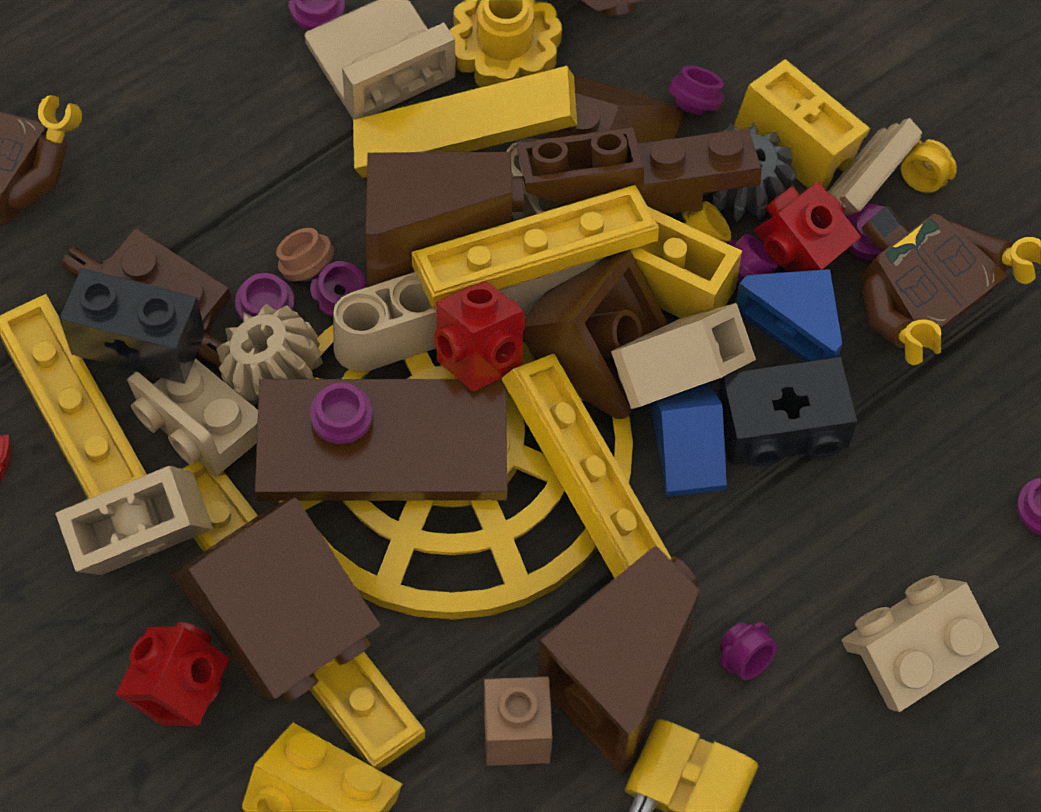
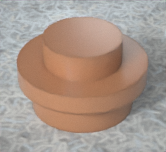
M313 228L299 229L289 234L279 244L276 251L279 258L278 269L286 280L311 281L314 276H319L321 270L331 261L334 255V246L328 237L319 234Z

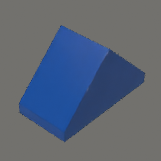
M830 269L747 275L740 282L736 303L742 318L803 362L839 357L842 338Z
M710 382L650 403L666 497L726 490L722 403Z

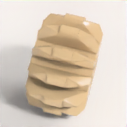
M265 304L259 314L254 317L243 312L244 322L239 327L225 328L228 341L216 348L219 361L221 362L219 370L222 372V379L253 406L258 404L259 379H313L312 370L323 364L320 350L318 349L320 344L317 340L316 332L309 322H305L297 312L292 311L288 306L276 310Z

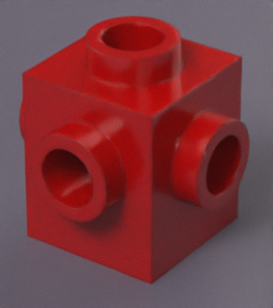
M819 181L800 194L794 186L785 190L765 206L771 216L754 229L763 241V247L767 255L776 264L782 266L786 272L822 270L861 238L860 234L844 215L841 203L832 194L826 192Z
M487 281L468 287L461 292L436 302L434 344L437 350V362L473 392L500 380L512 369L522 366L523 331L525 329L523 310L513 299L507 298Z
M178 622L175 627H148L145 634L138 639L131 650L130 665L115 695L160 725L199 726L207 707L214 701L220 691L221 677L230 658L210 645L212 638L207 632L192 624Z

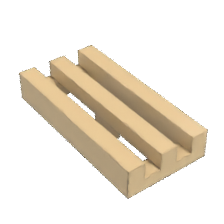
M910 118L903 120L900 125L895 123L888 129L882 128L878 130L828 190V193L836 197L841 203L845 216L860 212L921 138L920 135L923 132Z

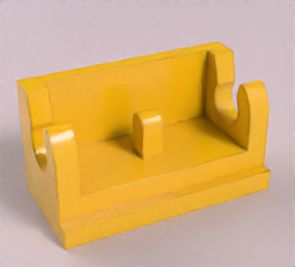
M786 59L749 84L734 124L739 130L749 128L755 122L758 135L763 137L777 131L779 138L778 147L791 148L793 156L791 167L794 168L795 178L807 188L819 181L825 190L833 179L837 167L844 172L852 163L863 138L868 135L870 130L867 125Z

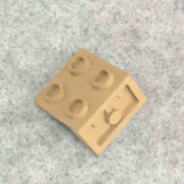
M377 0L305 33L306 45L353 120L379 113L455 78V38L445 23L427 29L409 0Z

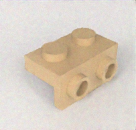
M937 575L923 578L909 586L905 591L907 598L893 607L878 608L859 618L855 623L857 630L841 640L847 652L862 656L888 709L901 712L999 648L967 582L943 579Z

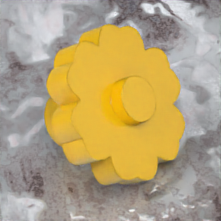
M465 0L454 9V27L450 29L451 34L455 38V68L461 72H475V81L480 87L554 69L557 57L556 48L560 45L562 37V25L559 19L556 18L555 8L549 3H535V0Z

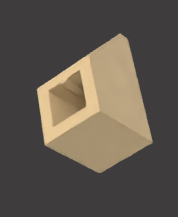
M737 303L682 317L611 351L618 370L619 379L624 387L631 409L716 380L756 360Z

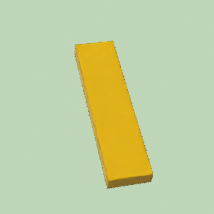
M568 66L354 119V169L362 178L367 177V153L471 152L577 126L574 75Z
M632 185L411 252L412 267L433 310H435L436 302L483 281L489 282L497 290L656 242L658 241L659 226L636 185Z
M44 294L0 315V339L86 497L90 499L147 475L82 357L71 355L59 316L48 296Z
M553 353L512 369L502 377L501 380L613 577L616 578L655 545L671 559L556 355Z

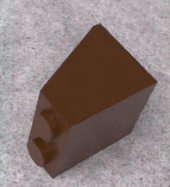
M511 152L367 153L365 233L367 286L370 287L415 272L412 267L411 252L516 221L512 220V212H523L524 183L523 176H512Z
M296 497L271 506L171 573L177 585L264 699H276L281 695L286 702L296 699L319 682L314 674L316 670L334 658L338 665L341 666L357 657L371 646L366 636L381 626Z
M656 545L540 640L537 677H549L550 700L621 776L631 768L686 646L700 592L697 588V579L690 568L677 557L669 559Z

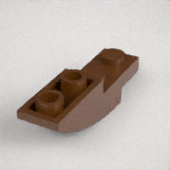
M633 127L516 143L526 192L564 205L636 185L648 207L663 214L703 210V193L761 185V165L749 128L640 144L637 143Z

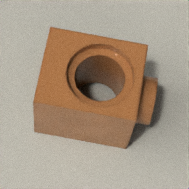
M549 677L484 679L486 766L550 763L552 722Z

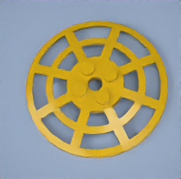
M333 325L317 338L320 344L318 347L320 356L334 343ZM523 342V363L527 364L535 361L528 346ZM427 351L403 359L411 374L407 379H457L442 365L435 367ZM348 369L342 379H364L371 370L360 372ZM507 388V483L518 469L547 482L544 489L531 504L508 520L505 519L497 500L407 501L399 521L386 515L370 501H343L363 524L379 536L390 541L376 576L358 567L334 549L321 534L362 598L380 607L415 617L449 620L486 617L525 606L556 590L579 572L598 551L585 528L573 544L546 566L527 574L514 540L525 535L542 522L560 502L565 490L545 455L524 445V419ZM629 415L624 419L612 417L615 434L614 458L629 483L633 449ZM299 501L305 512L307 509L322 502ZM432 505L440 507L472 505L482 528L479 531L458 534L434 533L422 529ZM414 550L428 554L452 556L491 550L504 582L502 585L488 589L453 593L419 590L401 585Z

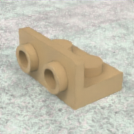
M196 358L185 384L164 378L152 384L139 372H135L127 379L136 398L131 407L137 418L151 432L155 433L157 430L162 429L169 435L168 439L175 451L190 465H193L198 460L217 477L257 443L258 409L236 393L235 390Z

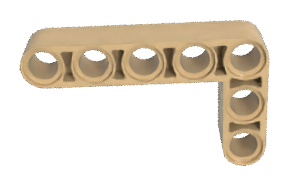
M520 139L512 143L507 149V152H511L512 176H522L516 143L540 139ZM524 185L523 212H512L514 220H519L566 205L526 192ZM607 257L506 287L499 291L519 305L523 310L525 318L546 292L604 261ZM415 272L351 292L341 297L335 304L333 312L334 354L338 362L349 370L360 372L373 370L436 349L434 344L436 309L433 310Z

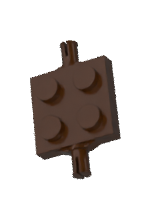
M136 228L113 256L104 260L101 264L80 251L76 246L69 250L71 257L65 254L61 265L65 270H69L76 276H78L81 268L197 297L205 335L197 355L219 370L221 362L219 361L216 348L223 343L209 334L214 319L232 298L228 287ZM139 372L153 384L161 379L160 377Z

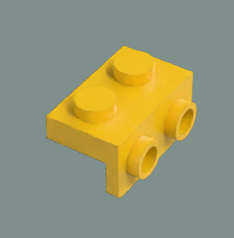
M292 722L255 763L242 808L245 812H388L397 801L402 783Z

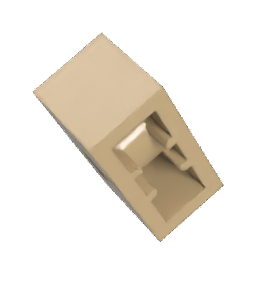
M173 466L164 467L55 513L75 571L96 575L106 574L213 530L193 472Z

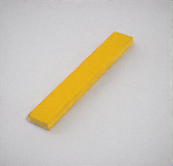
M198 460L193 465L189 464L183 468L193 472L213 530L193 537L203 551H206L258 516L224 471L216 477ZM362 652L341 666L338 665L334 658L314 672L319 682L309 690L366 764L381 770L425 738V729L365 652Z

